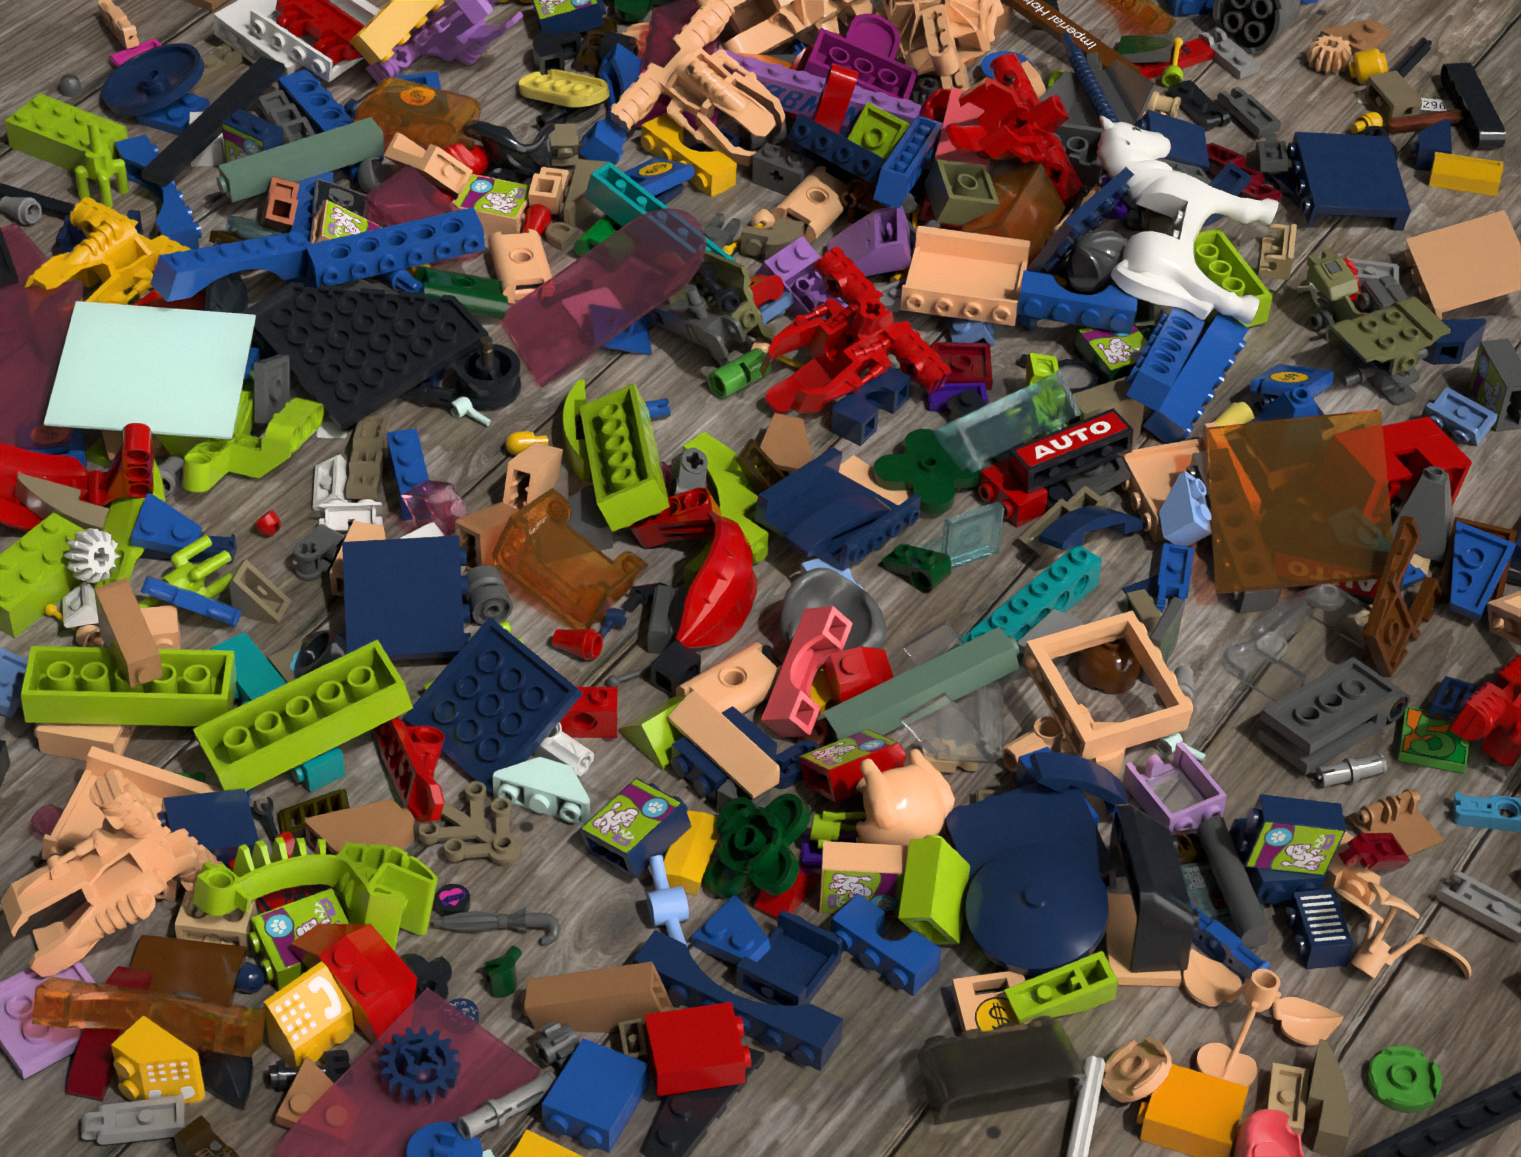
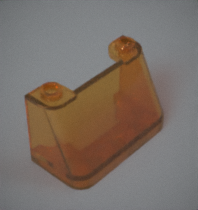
M551 488L510 516L493 549V562L502 573L572 629H591L606 615L607 610L612 608L644 575L649 564L635 553L629 551L622 552L614 561L567 525L572 514L571 506L564 496L554 488Z

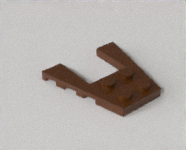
M1401 516L1368 622L1363 629V639L1367 643L1371 658L1376 665L1379 675L1392 677L1408 653V650L1404 649L1408 642L1418 639L1421 633L1417 629L1423 621H1430L1434 615V610H1431L1435 603H1442L1444 600L1437 578H1424L1409 612L1400 592L1399 585L1421 540L1414 517Z

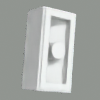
M340 454L315 466L312 506L315 511H319V504H326L331 500L351 503V499H346L349 463Z
M84 581L62 598L63 625L66 628L99 623L94 587L90 583Z

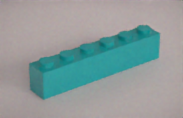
M607 162L591 173L585 198L658 256L662 257L665 253H677L687 265L698 252L710 251L734 262L736 261L611 162Z
M246 632L210 648V650L234 651L237 675L234 700L237 699L241 705L287 684ZM336 746L290 769V772L297 783L302 782L308 791L312 792L345 776L343 752Z

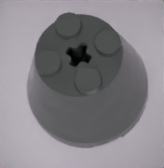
M1215 0L1213 20H1217L1219 29L1221 28V30L1226 32L1228 39L1232 40L1246 53L1252 54L1271 47L1293 26L1300 13L1301 0Z

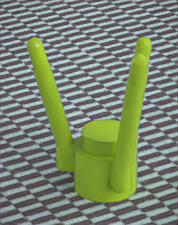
M823 811V814L814 813L810 840L818 841L817 848L823 849V841H838L839 831L857 833L856 825L841 824L839 820L867 819L866 812L834 813Z

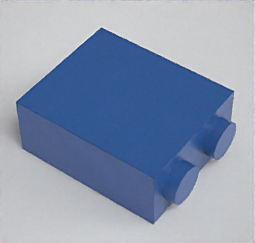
M583 1038L542 1103L543 1126L554 1134L569 1136L581 1141L589 1148H598L610 1153L649 1087V1064Z

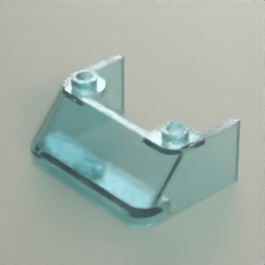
M1059 370L966 416L949 422L934 430L938 442L962 471L968 469L971 474L986 467L985 460L1045 431L1049 434L1065 428L1064 422L1082 413L1062 371Z

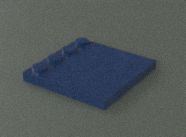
M489 617L413 705V709L409 710L403 718L413 726H431L442 731L445 737L442 751L476 781L482 782L486 789L493 794L494 772L525 762L583 693L493 618Z

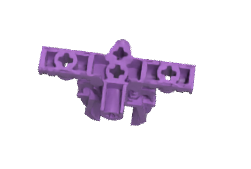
M444 0L443 5L435 12L430 10L425 15L428 20L418 29L413 27L409 31L411 37L401 46L396 44L392 48L394 54L385 63L378 61L373 65H368L366 70L383 89L385 88V77L398 76L423 54L439 56L447 62L457 59L465 65H472L488 45L504 34L523 14L519 11L501 24L485 25L484 18L494 10L491 5L498 0Z

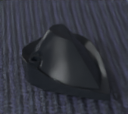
M330 630L318 631L305 636L297 662L298 672L305 675L344 656L347 649L346 642Z
M224 1036L201 1045L195 1051L198 1052L204 1090L222 1101L244 1110L250 1096L254 1076L249 1045L243 1038L238 1036Z

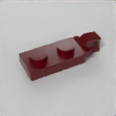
M1392 832L1359 833L1355 838L1347 842L1349 847L1338 854L1345 866L1353 867L1361 863L1365 870L1403 868L1411 861Z

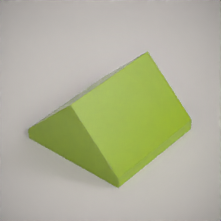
M687 695L672 697L621 727V733L662 771L671 766L672 744L684 737L668 721V716Z

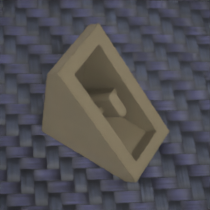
M247 559L241 561L229 581L232 606L242 610L240 615L242 617L277 624L292 601Z

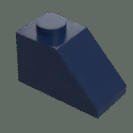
M1444 119L1418 133L1417 142H1412L1410 149V158L1414 159L1415 170L1431 171L1435 152L1452 154L1450 119Z

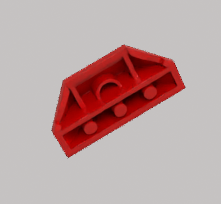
M318 923L290 943V948L309 970L321 961L327 966L352 1008L354 1023L381 1054L384 1044H391L393 1034L396 1033L402 1038L405 1037L406 1028H411L417 977L371 924Z

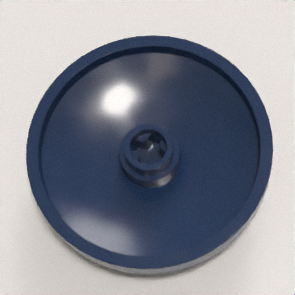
M173 43L151 48L130 58L112 72L102 87V99L109 111L119 116H137L159 110L180 99L198 83L204 72V61L199 51L189 44Z
M1029 844L1014 847L998 854L980 869L973 879L967 894L966 916L973 941L990 961L1014 973L1040 976L1092 954L1105 934L1109 919V903L1102 878L1095 868L1083 857L1055 845Z

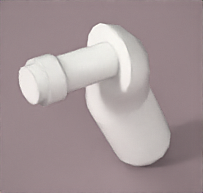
M1311 282L1310 285L1297 287V293L1311 291L1313 302L1318 308L1321 307V304L1317 302V298H1320L1317 296L1319 290Z

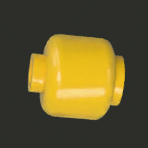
M1376 48L1354 53L1353 62L1348 63L1351 78L1356 77L1357 82L1361 85L1367 84L1368 77L1371 75L1388 72L1385 53H1380Z

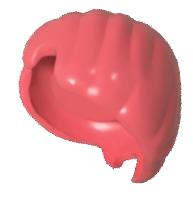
M1261 1109L1252 1113L1243 1122L1237 1134L1235 1157L1305 1156L1301 1146L1300 1134L1292 1131L1288 1125V1114L1280 1110Z

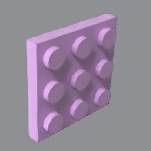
M80 961L66 970L63 969L56 975L41 977L29 967L0 982V1046L23 1079L43 1070L77 1050L90 1012L101 992L99 986Z

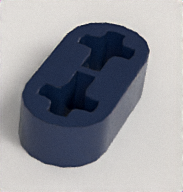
M801 741L772 757L771 759L780 768L779 784L773 788L786 789L803 780L804 777L798 756L821 747L813 741Z

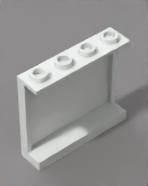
M238 0L214 14V35L241 53L242 56L253 64L262 56L284 63L285 72L280 77L294 73L303 67L302 64L296 62L293 58L250 31V10L254 8L261 14H264L276 6L277 0Z
M329 0L364 25L380 11V9L366 0ZM276 6L264 14H261L254 8L250 10V31L327 82L332 81L364 58L333 63V60L313 48L319 39L311 34L296 37L287 29L276 24L277 18L281 15L275 9Z

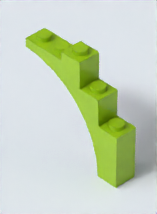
M703 432L683 445V453L689 448H697L706 455L708 460L706 489L718 505L722 513L721 516L737 522L751 545L753 566L761 562L768 553V532L759 527L760 523L754 520L758 496L753 493L752 487L735 460L739 454L706 432ZM711 538L702 552L685 566V588H690L709 554L714 538Z

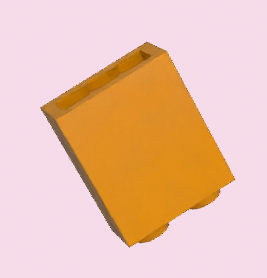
M1171 1063L1166 1079L1156 1090L1149 1094L1151 1096L1150 1102L1141 1103L1136 1121L1137 1124L1143 1125L1140 1140L1194 1157H1230L1249 1087Z

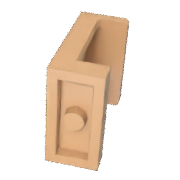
M398 132L395 133L384 154L386 158L417 179L458 195L472 173L471 169L438 146L430 144L427 150H424Z

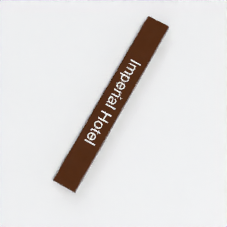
M1001 0L1060 43H1062L1060 36L1063 33H1069L1076 47L1082 50L1086 61L1087 54L1097 52L1099 55L1098 60L1102 62V70L1118 59L1140 74V68L1045 1Z

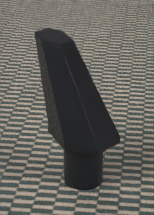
M660 582L632 586L628 592L630 597L624 602L625 608L633 612L640 604L646 606L653 601L655 588L658 585H668Z

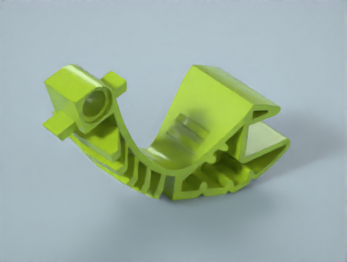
M280 837L274 840L271 858H269L267 846L263 840L255 842L252 857L249 848L245 844L239 846L233 872L222 863L216 866L211 861L203 863L201 874L196 876L193 903L205 913L213 916H222L237 908L246 914L250 910L251 901L266 894L302 885H331L342 898L350 924H371L390 947L395 950L399 927L420 936L427 933L438 877L417 858L408 856L407 852L396 846L388 847V845L382 844L366 846V843L346 842L337 855L326 854V839H318L314 855H307L305 839L296 838L292 857L288 858L285 842Z

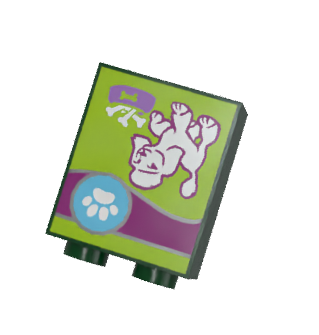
M1134 323L1131 334L1086 326L1076 329L1074 353L1080 360L1091 364L1097 370L1098 383L1102 385L1129 376L1148 340Z

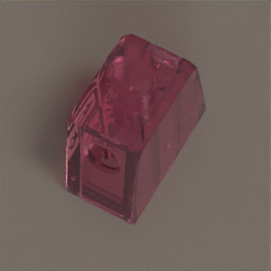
M425 480L401 495L418 528L434 522L444 536H450L455 533V521L458 518L469 515L467 503L460 499L454 485L450 482Z

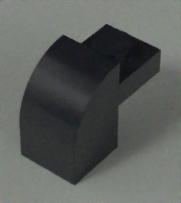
M550 30L539 33L533 40V67L535 72L538 71L541 75L548 74L547 71L552 69L565 71V60L576 58L581 48V34L579 31L573 30L555 35Z

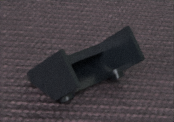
M1115 805L1108 853L1115 867L1116 877L1127 878L1137 916L1130 964L1131 973L1188 970L1193 931L1199 929V914L1197 909H1192L1177 857L1176 834H1171L1168 827L1133 805Z

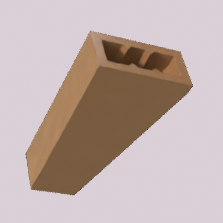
M653 962L527 979L526 994L521 997L522 1012L524 1016L529 1017L535 1030L553 1021V1023L559 1022L561 1026L568 1024L575 1032L620 1033L619 1022L641 1018L645 1033V1014L672 1011L673 1007Z

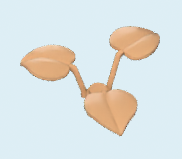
M1369 881L1367 886L1377 896L1380 905H1390V910L1385 919H1383L1354 895L1339 888H1334L1338 901L1358 907L1369 920L1365 937L1359 945L1360 949L1350 962L1367 975L1375 979L1385 963L1391 966L1395 959L1416 944H1423L1440 951L1455 962L1463 971L1466 980L1471 976V966L1462 955L1448 945L1421 933L1417 934L1392 954L1388 953L1391 946L1381 939L1397 909H1400L1415 920H1418L1420 917L1402 899L1391 895L1383 887ZM1378 920L1381 923V926L1376 936H1372L1376 922Z
M1194 949L1190 950L1188 970H1183V982L1192 998L1207 1006H1217L1223 1000L1227 1003H1232L1244 993L1245 1003L1249 1008L1233 1049L1222 1043H1209L1201 1047L1196 1058V1064L1201 1073L1244 1086H1251L1257 1075V1065L1253 1058L1239 1053V1050L1255 1013L1263 1012L1269 1009L1271 1005L1273 1006L1274 1018L1282 1021V1032L1288 1038L1304 1045H1317L1319 1039L1326 1040L1343 1020L1342 1015L1316 1003L1296 997L1280 999L1281 993L1278 992L1280 979L1270 970H1255L1251 978H1246L1242 985L1240 977L1226 965L1206 958Z

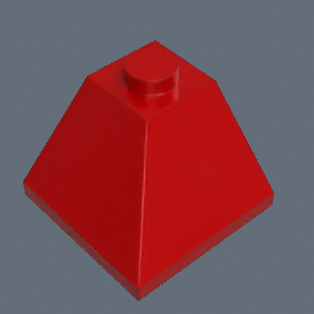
M857 647L831 653L822 665L835 706L894 678L885 649Z

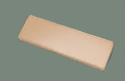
M693 690L668 716V721L752 799L779 784L780 768L778 764L698 691Z

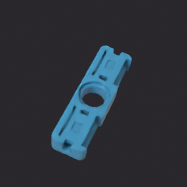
M1458 791L1455 793L1452 803L1453 823L1461 826L1521 832V798L1490 795V798L1463 796ZM1498 810H1509L1513 812L1515 817H1504L1500 815Z

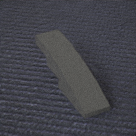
M283 90L258 97V105L267 121L282 128L284 144L315 135L306 116L301 117L294 103L290 104Z

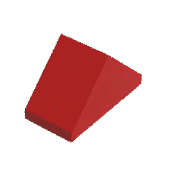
M799 864V874L793 886L783 894L776 896L768 895L761 890L755 902L754 910L776 921L778 920V914L782 910L793 914L821 880V875Z

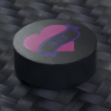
M448 884L441 887L435 895L437 912L442 917L468 912L471 906L469 891L459 884Z

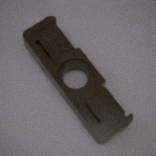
M603 17L605 26L588 31L575 59L577 72L584 73V71H589V74H596L600 62L599 51L602 39L607 31L617 32L616 19Z

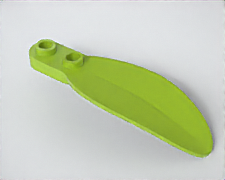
M154 460L153 495L165 502L161 472ZM116 498L112 501L104 531L111 534V540L118 543L114 552L121 557L114 560L117 569L109 571L110 579L94 583V588L127 578L128 582H130L135 562L146 549L131 545V536L145 498Z

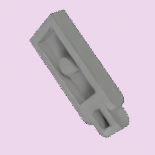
M184 1096L100 1105L97 1107V1112H89L82 1115L81 1137L85 1140L97 1139V1142L102 1145L174 1137L176 1133L186 1127Z

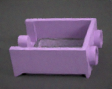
M1182 742L1177 743L1175 746L1173 762L1163 765L1164 762L1158 755H1152L1147 760L1145 773L1141 775L1136 771L1137 768L1132 762L1125 764L1123 787L1132 794L1150 817L1168 827L1170 832L1196 829L1208 818L1218 815L1223 817L1227 795Z

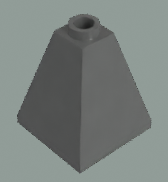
M1435 466L1424 468L1395 510L1394 518L1390 522L1385 535V539L1391 545L1401 516L1414 517L1421 535V540L1414 554L1444 562L1454 519L1449 474H1446L1442 468Z

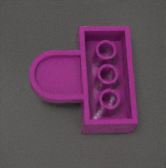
M860 14L852 20L845 38L821 28L803 71L811 75L826 78L832 63L859 71L856 82L857 86L873 92H883L888 96L902 100L909 99L918 70L894 60L900 45V34L890 21L875 14Z

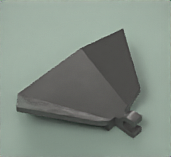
M1098 53L1087 54V62L1091 67V71H1093L1099 85L1102 87L1104 95H1106L1107 100L1117 115V119L1120 122H1126L1135 126L1137 120L1143 117L1156 88L1155 83L1118 59L1102 70V62L1098 60ZM1065 71L1039 99L1042 102L1053 94L1058 95L1061 98L1060 101L1064 105L1066 113L1070 116L1064 123L1102 128L1099 116L1096 114L1094 106H1092L1089 97L1086 95L1081 82L1074 72Z

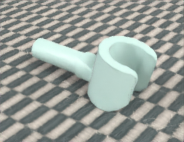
M460 397L451 402L454 408L450 412L456 419L467 414L486 426L490 425L491 420L473 409L467 397Z
M1178 732L1161 737V742L1157 745V748L1162 754L1169 756L1175 751L1177 743H1183L1182 737ZM1183 743L1197 760L1203 762L1206 754Z

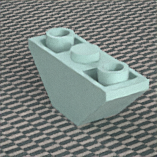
M537 757L497 770L493 774L494 799L506 798L511 804L531 809L537 813L555 816L571 823L584 825L590 820V798L570 765Z

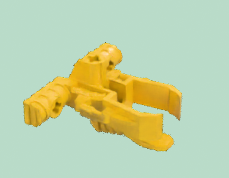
M85 197L71 211L70 223L82 230L87 239L76 245L72 252L53 256L42 264L34 274L29 276L24 287L29 316L34 320L35 313L43 302L78 282L91 288L100 280L102 281V285L85 302L128 305V302L137 300L148 292V288L153 287L151 280L159 255L192 249L180 245L175 240H170L165 235L151 240L137 233L135 225L138 224V221L129 219L128 216L119 214L116 210L102 203H97L92 198ZM207 285L206 287H204L203 289H201L200 292H201V291H204V292L207 291V287H208L209 285ZM74 306L58 310L63 336L67 337Z

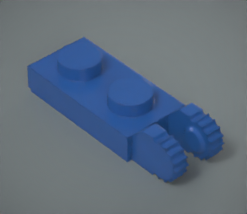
M1163 543L1156 594H1158L1156 608L1161 613H1163L1166 606V595L1178 597L1182 600L1188 598L1195 548Z

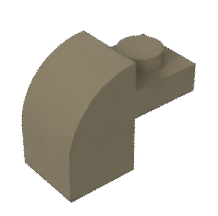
M554 124L556 130L550 133L552 167H576L578 160L577 124Z
M777 217L772 230L745 225L741 235V254L764 258L766 261L800 237H804L805 222Z

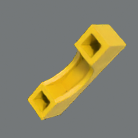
M667 113L642 124V147L655 157L692 165L695 174L688 181L711 198L736 185L737 163L719 150L700 152L684 146V127H681L673 118H669Z

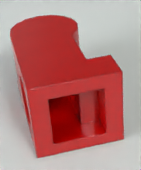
M758 274L750 277L751 284L748 287L753 292V301L758 309V306L764 302L777 300L782 296L784 283L780 276Z

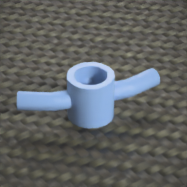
M662 855L650 857L649 862L656 891L647 892L646 894L651 924L653 927L666 925L669 937L686 944L679 923L689 919L685 891L682 886L669 887Z

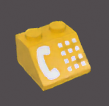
M322 961L263 1002L269 1045L291 1067L302 1066L305 1058L311 1059L314 1063L317 1062L324 1051H328L336 1044L343 1043L355 1031L352 1008L329 969Z
M142 1016L111 1044L114 1056L113 1065L117 1070L119 1080L118 1088L127 1099L141 1101L184 1096L185 1103L201 1102L206 1097L198 1052L145 1016Z

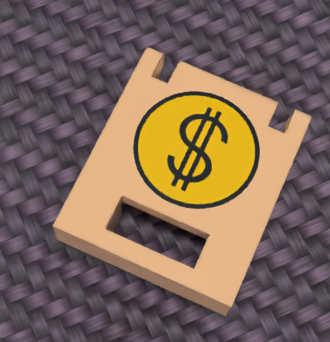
M1007 971L952 980L951 990L970 1061L978 1060L979 1051L977 1044L981 1043L985 1060L1027 1054L1028 1042L1026 1037L1030 1039L1033 1052L1042 1050V1039L1037 1021L1019 1024L1004 991L975 995L974 991L994 988H1010L1025 982L1024 975Z

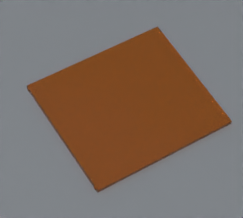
M1381 409L1207 428L1216 594L1382 578L1393 543V531Z

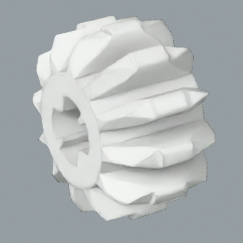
M88 528L84 532H75V541L67 542L70 552L64 554V556L70 559L65 568L73 571V577L88 583H96L100 580L110 579L109 571L117 569L114 560L121 556L114 552L118 543L111 540V534L105 531H98V529Z

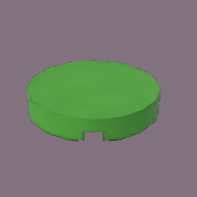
M1392 1046L1381 1050V1053L1376 1057L1374 1056L1371 1060L1367 1083L1370 1092L1381 1104L1391 1110L1414 1113L1421 1112L1433 1105L1441 1090L1442 1076L1437 1064L1433 1060L1430 1062L1424 1057L1425 1053L1407 1046Z

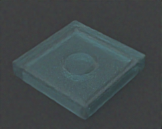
M999 501L944 520L941 553L950 556L951 569L999 553L1004 507Z

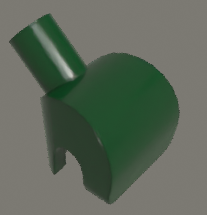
M510 946L504 956L484 962L487 983L491 982V991L495 998L507 997L514 993L517 988L516 962L521 957L522 952L516 946Z

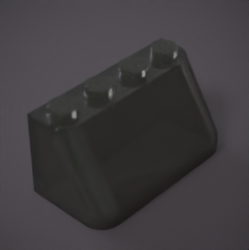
M1050 1016L1037 1017L1030 1021V1023L1022 1025L1008 1022L997 1026L995 1030L981 1032L980 1029H970L957 1037L933 1036L925 1041V1045L920 1048L917 1055L935 1125L1076 1099L1087 1079L1083 1062L1059 1020L1051 1019Z

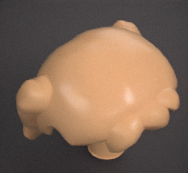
M912 749L909 752L910 765L889 769L881 772L871 759H865L861 762L860 769L863 777L857 785V791L863 795L867 819L865 822L859 821L856 825L859 838H856L857 843L908 845L909 849L910 839H923L925 835L938 836L943 827L944 819L954 807L955 798L950 785L941 775L940 771L924 759L918 749Z

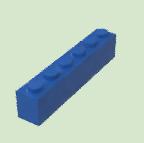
M1217 312L1192 347L1159 412L1152 410L1143 426L1166 444L1175 443L1179 438L1184 441L1194 429L1191 422L1196 423L1205 411L1201 407L1202 404L1206 406L1216 393L1212 388L1216 389L1226 377L1223 371L1227 372L1235 362L1236 358L1233 354L1237 355L1245 346L1246 341L1243 338L1249 328L1234 317Z

